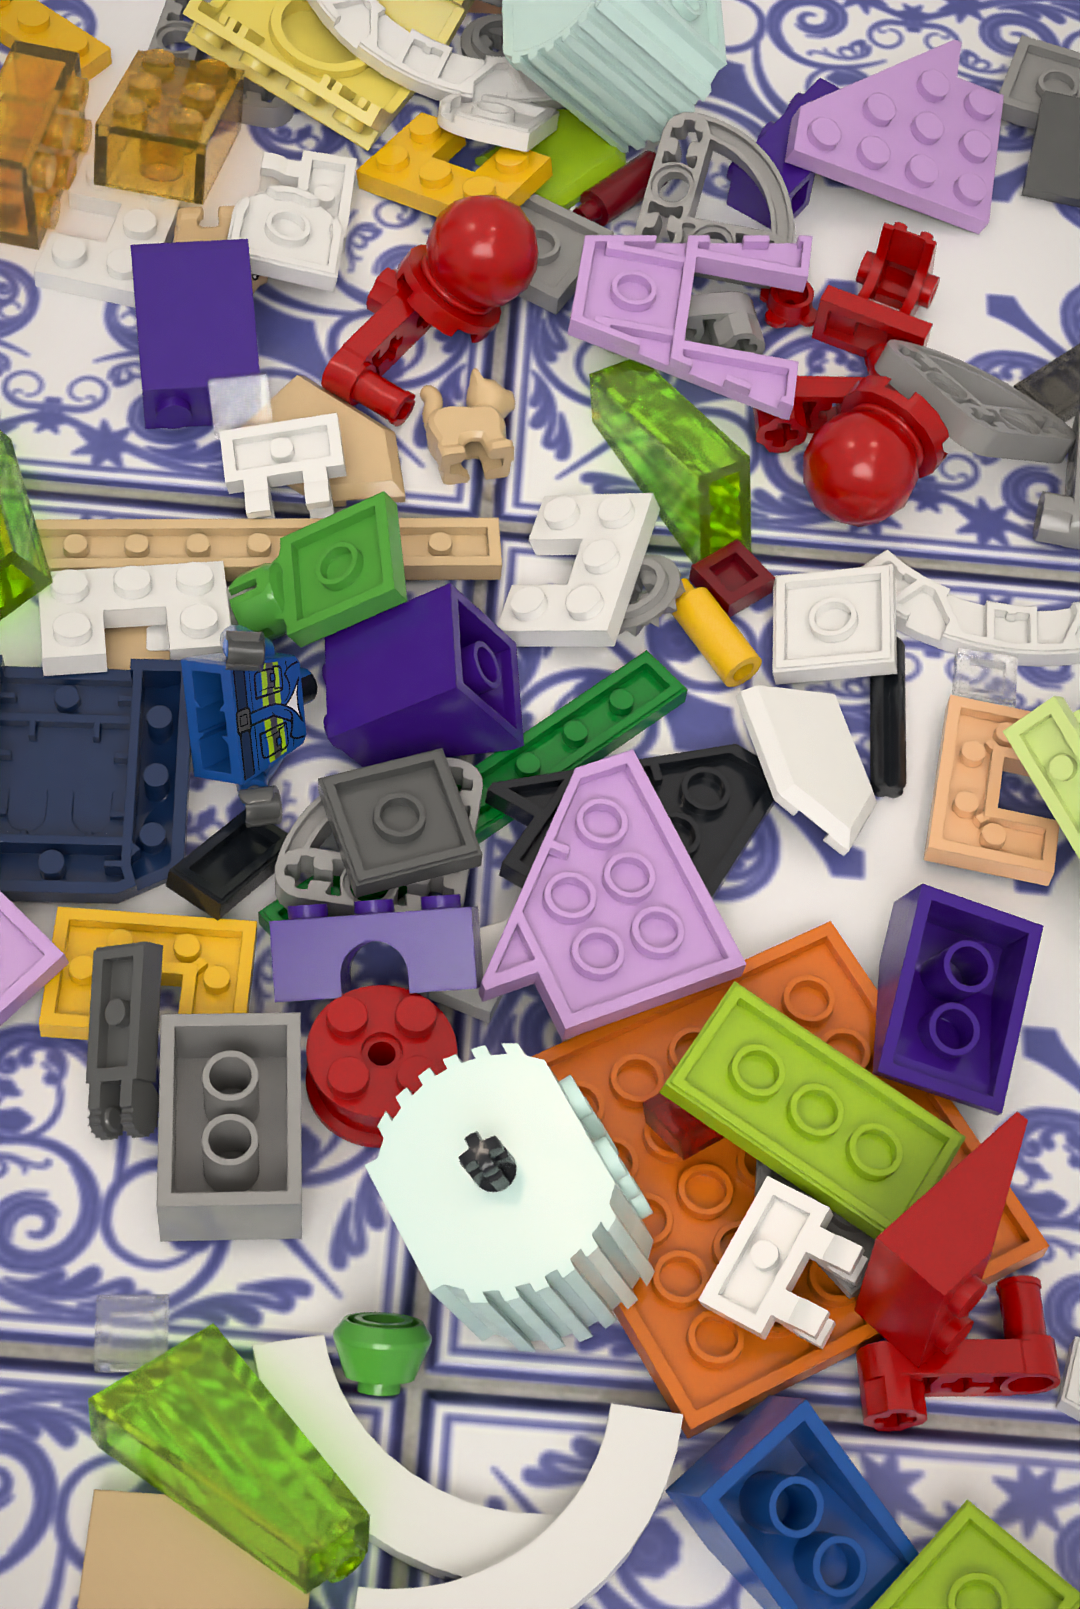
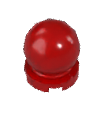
M496 194L467 196L456 200L438 214L429 232L427 245L420 244L412 248L400 262L396 272L397 281L406 280L413 291L407 301L427 323L450 337L457 330H461L470 334L472 343H478L487 338L499 323L502 312L500 306L511 302L525 291L537 271L539 253L535 227L520 206Z
M868 375L859 380L845 395L841 405V413L832 417L815 430L803 454V483L815 507L833 521L856 527H864L882 522L905 507L918 478L932 474L948 454L944 452L942 444L949 437V433L938 412L917 392L910 399H907L899 392L887 388L891 381L889 377Z

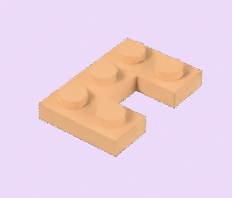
M950 695L944 715L923 860L1049 886L1055 870L1059 835L1057 821L998 808L1003 771L1030 777L1003 731L1031 711Z

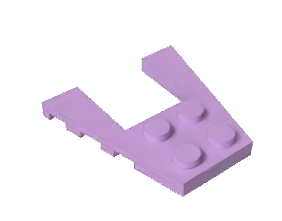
M585 235L568 335L781 419L789 420L794 406L798 361L686 341L685 334L694 272L803 293L808 279L813 236L799 235L797 243H769V235H744L742 243H710V235H688L687 243H656L657 235Z

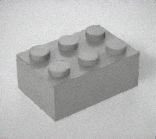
M300 1012L161 1014L156 1206L160 1242L302 1239Z

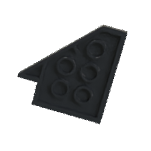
M737 744L639 759L713 900L775 804L758 756ZM574 770L493 782L487 790L485 803L527 826L503 860L499 876L523 888Z

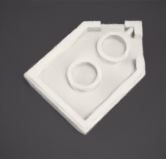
M756 685L740 691L736 696V700L774 801L793 816L798 811L802 812L827 833L823 841L844 856L852 847L877 801L835 694Z

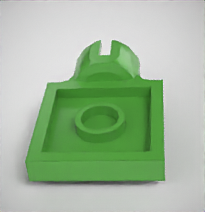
M383 491L280 538L279 556L272 563H264L239 574L229 586V592L232 596L256 585V588L229 600L238 624L254 632H263L264 636L271 641L287 635L299 647H304L407 602L396 502Z

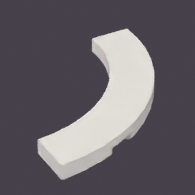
M307 0L321 22L342 45L381 75L411 91L440 101L447 95L460 93V103L480 102L483 94H490L555 109L564 108L558 101L551 99L539 85L522 71L512 67L506 57L486 55L485 60L453 53V47L435 41L414 29L408 32L385 14L386 8L377 0Z
M885 550L861 566L893 564L896 587V629L918 641L946 652L1005 665L1045 667L1080 664V602L1072 603L1070 608L1054 611H1037L1036 606L1010 605L986 601L985 606L950 595V588L921 575L904 564L889 550Z
M324 1335L252 1345L259 1387L272 1425L279 1438L283 1440L289 1454L303 1472L306 1482L340 1519L367 1541L396 1559L432 1576L445 1579L446 1576L457 1580L476 1574L507 1559L531 1543L561 1514L517 1513L488 1508L459 1499L437 1489L409 1472L371 1437L352 1411L336 1379Z
M611 1403L604 1438L598 1456L585 1482L568 1507L531 1543L502 1562L476 1574L448 1583L401 1589L358 1587L354 1609H578L599 1591L625 1562L632 1552L634 1545L648 1526L663 1496L678 1449L683 1414Z

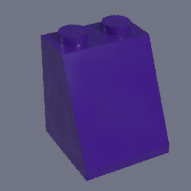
M248 239L130 245L145 429H178L193 426L239 425L246 423L261 409V381Z
M451 583L324 637L325 663L322 667V676L326 685L327 714L323 720L324 730L327 739L335 748L342 750L362 767L440 748L443 749L445 757L514 750L524 746L517 644Z

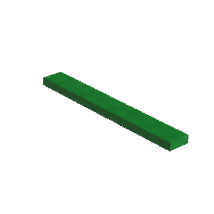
M646 650L524 732V746L514 750L495 752L475 765L482 776L483 782L481 808L476 831L478 843L480 844L515 820L485 803L487 790L493 782L574 770L577 767L601 760L683 704L686 700L688 689ZM456 784L458 791L460 793L461 786ZM313 875L297 885L296 888L308 889V884L313 880ZM333 876L331 895L340 896L341 876ZM407 886L399 887L398 900L407 894ZM387 890L358 897L357 899L360 901L381 900L387 894ZM277 899L258 912L259 924L270 936L269 921L288 920V911Z

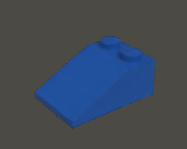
M769 1395L665 1490L707 1549L763 1609H870L919 1554L815 1410L803 1398Z

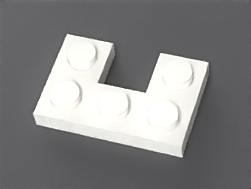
M84 154L68 191L69 208L114 217V223L106 242L51 231L34 269L35 286L135 308L130 245L172 242L174 226L177 222V211L182 207H186L191 195V176Z
M654 493L544 496L528 539L536 556H577L567 584L511 586L497 626L516 642L517 647L615 646L660 511Z
M223 561L37 572L44 676L108 672L105 628L167 625L170 660L224 653L220 645V636L225 628L231 626Z

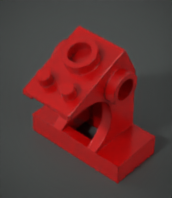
M895 222L894 226L884 223L876 253L867 251L860 264L856 282L863 286L859 294L854 295L828 285L819 302L811 338L863 358L866 357L865 352L871 346L878 343H888L889 340H900L927 347L933 324L914 316L919 306L927 309L930 307L940 282V277L933 275L937 242L933 241L934 236L925 231H922L920 235L907 231L908 227L901 222ZM873 301H877V302H880V303H882V304L888 305V306H890V307L896 308V309H898L899 311H897V310H895V309H892V308H889V307H887V306L881 305V304H879V303L873 302Z

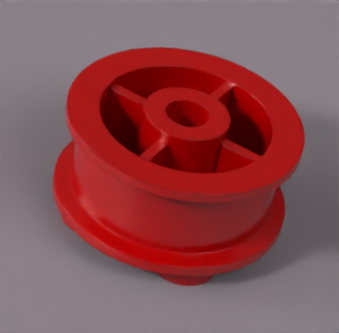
M365 986L346 992L342 997L335 998L316 1017L307 1039L306 1092L315 1115L327 1129L340 1138L360 1146L381 1148L384 1138L378 1128V1124L386 1111L394 1119L401 1109L396 1096L406 1087L414 1094L423 1086L418 1077L428 1068H431L436 1075L447 1069L443 1059L457 1054V1041L450 1022L443 1012L429 999L418 993H409V989L397 986Z

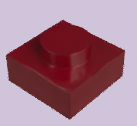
M736 539L691 565L689 581L696 588H707L730 618L772 593L775 577Z

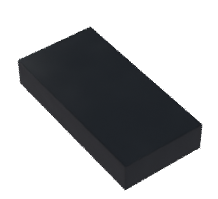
M246 809L173 866L168 873L167 888L217 921L275 873L277 858L288 834L276 825L247 828L245 822Z

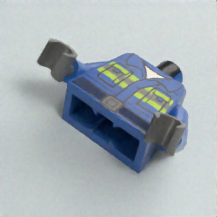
M231 625L225 628L220 636V645L224 653L181 659L194 777L236 784L238 797L246 807L245 822L247 828L277 825L282 822L281 796L277 786H269V781L283 762L285 756L304 743L307 735L304 705L315 699L318 687L313 674L308 669L300 667V662L295 655L277 653L273 642L266 638L263 632H254L241 625Z

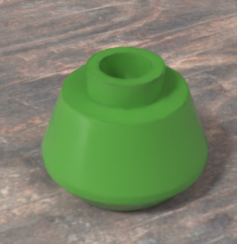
M360 1312L349 1314L333 1330V1339L344 1376L350 1380L357 1381L358 1392L373 1396L400 1394L401 1384L410 1383L415 1380L432 1343V1335L422 1320L397 1313Z

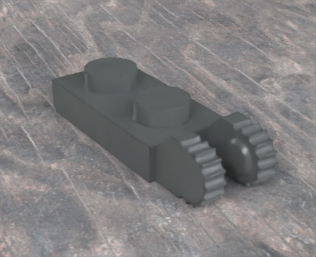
M146 941L98 947L93 952L86 1083L89 1084L88 1110L90 1115L87 1118L89 1119L88 1126L91 1127V1133H94L95 1138H100V1140L118 1139L119 1135H123V1131H126L127 1136H132V1138L150 1137V1133H155L154 1129L158 1127L159 1094L152 1082H156L163 945Z

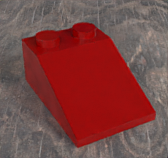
M1019 1112L1012 1115L876 1237L854 1311L918 1368L938 1349L945 1355L951 1353L965 1339L973 1327L974 1321L968 1315L981 1300L988 1287L982 1281V1277L993 1250L1028 1120Z

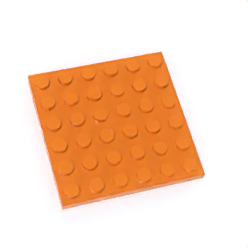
M831 921L745 959L746 967L741 977L582 1033L531 1056L545 1060L558 1081L571 1074L596 1116L601 1120L620 1153L618 1156H620L630 1175L633 1176L654 1212L642 1221L654 1240L648 1260L655 1273L648 1286H646L641 1277L632 1289L638 1300L628 1310L621 1302L613 1312L671 1412L683 1414L681 1429L687 1439L763 1401L769 1395H775L855 1354L860 1347L884 1339L878 1331L854 1311L858 1296L849 1299L812 1259H809L791 1293L828 1310L830 1313L829 1318L836 1323L823 1349L800 1338L776 1321L764 1340L701 1305L698 1300L756 1197L754 1195L756 1158L659 1093L734 981L873 1074L878 990ZM875 1075L966 1137L943 1177L981 1144L952 1100ZM1009 1188L993 1250L982 1277V1281L987 1285L1042 1258L1049 1248V1244L1011 1188Z

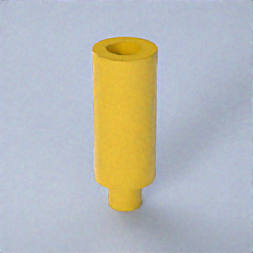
M687 578L681 579L685 592L675 599L677 611L672 613L673 617L727 687H736L745 683L759 670L762 659L707 588L699 587L695 589Z

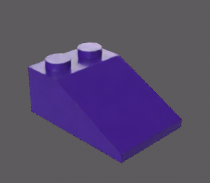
M923 883L896 900L893 904L879 962L873 1074L996 1116L1002 1114L1044 925Z

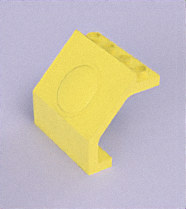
M190 0L183 12L185 16L194 21L184 41L366 151L370 150L416 93L384 77L356 57L326 28L307 0H212L209 3L204 0ZM475 0L377 1L386 8L385 14L408 32L414 29L435 41L449 46Z

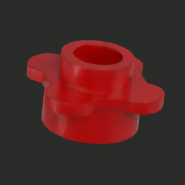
M806 282L803 293L776 287L761 289L759 297L761 301L766 303L767 312L765 313L764 320L769 326L773 328L795 327L799 324L804 327L814 326L817 310L812 306L814 290L809 282Z

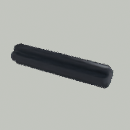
M898 637L897 674L870 676V784L874 795L877 797L888 796L890 798H898L903 794V788L906 785L905 644Z

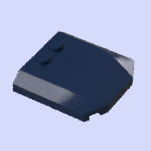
M0 655V891L10 901L118 904L165 884L169 870L186 857L191 746L181 660L131 659L130 670L107 669L108 672L44 676L43 667L5 666L3 655Z

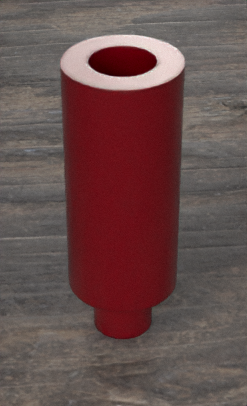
M652 151L643 152L584 191L580 198L581 205L572 212L601 226H606L643 201L656 153Z

